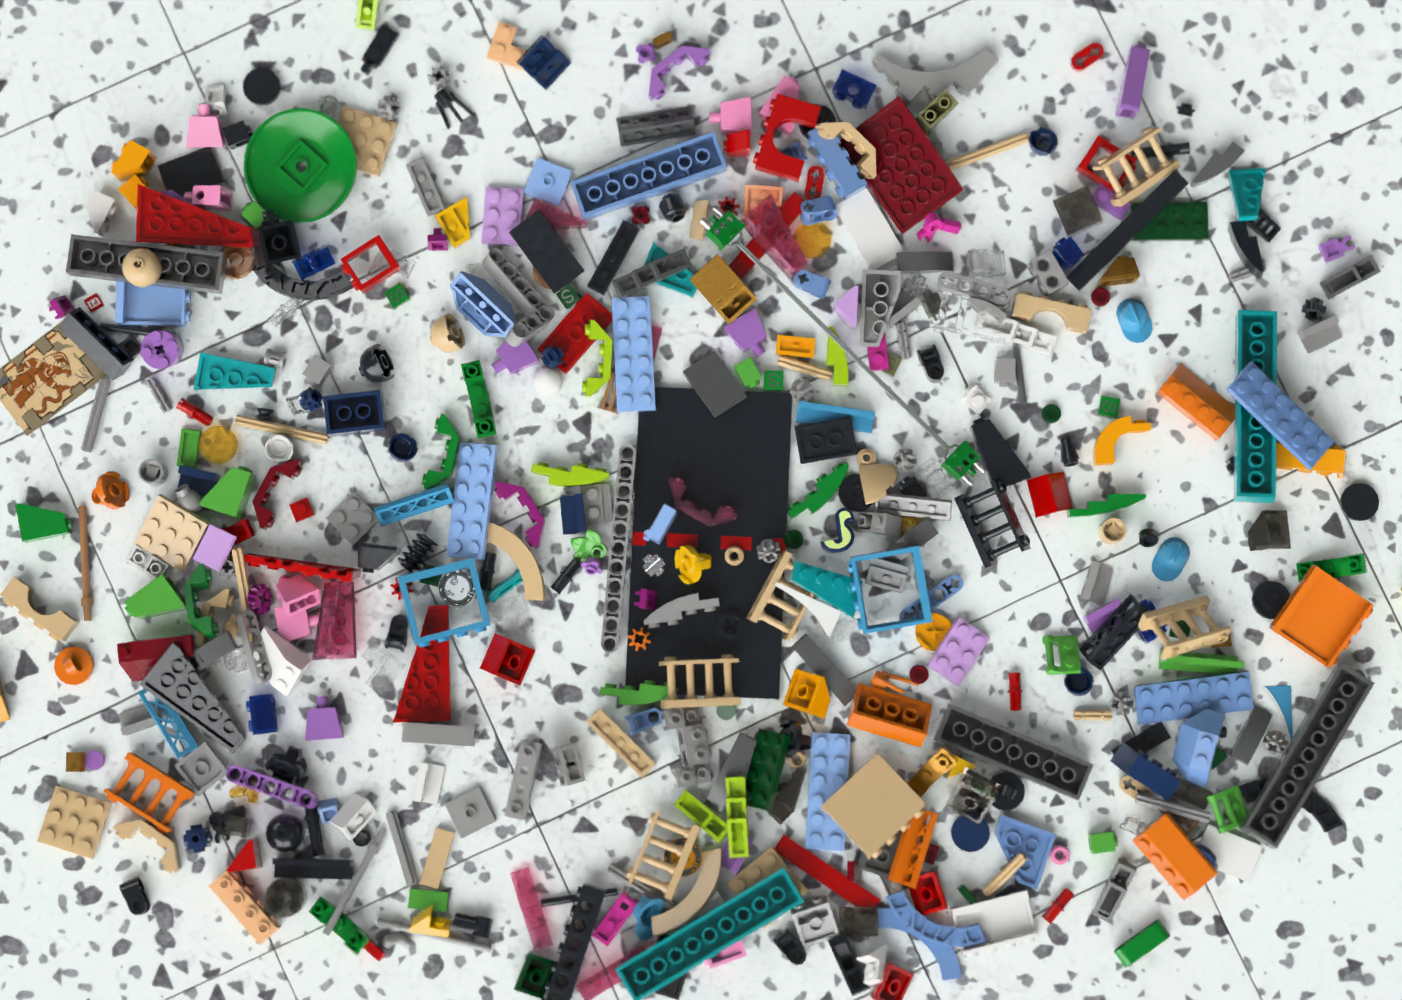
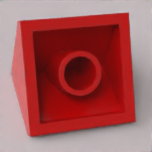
M1064 471L1046 474L1026 481L1036 518L1073 509Z
M257 838L249 839L226 871L230 873L261 868L262 860L259 840Z
M935 870L920 874L915 889L908 887L915 909L920 914L926 915L949 908Z
M886 961L883 982L875 985L870 997L874 1000H902L914 974Z

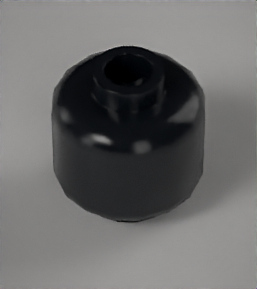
M666 194L659 203V209L666 221L676 223L685 217L687 208L679 195Z

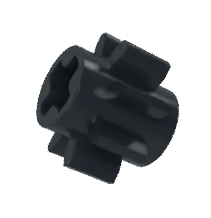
M1314 297L1310 300H1305V305L1302 306L1301 312L1305 313V319L1307 318L1311 321L1322 320L1327 307L1323 306V300Z

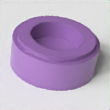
M90 751L85 756V765L91 770H98L105 764V756L100 751Z

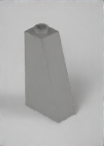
M403 722L401 742L475 746V743L479 741V731H476V727Z

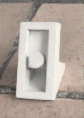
M888 945L872 947L856 957V960L866 964L865 984L872 985L883 982Z

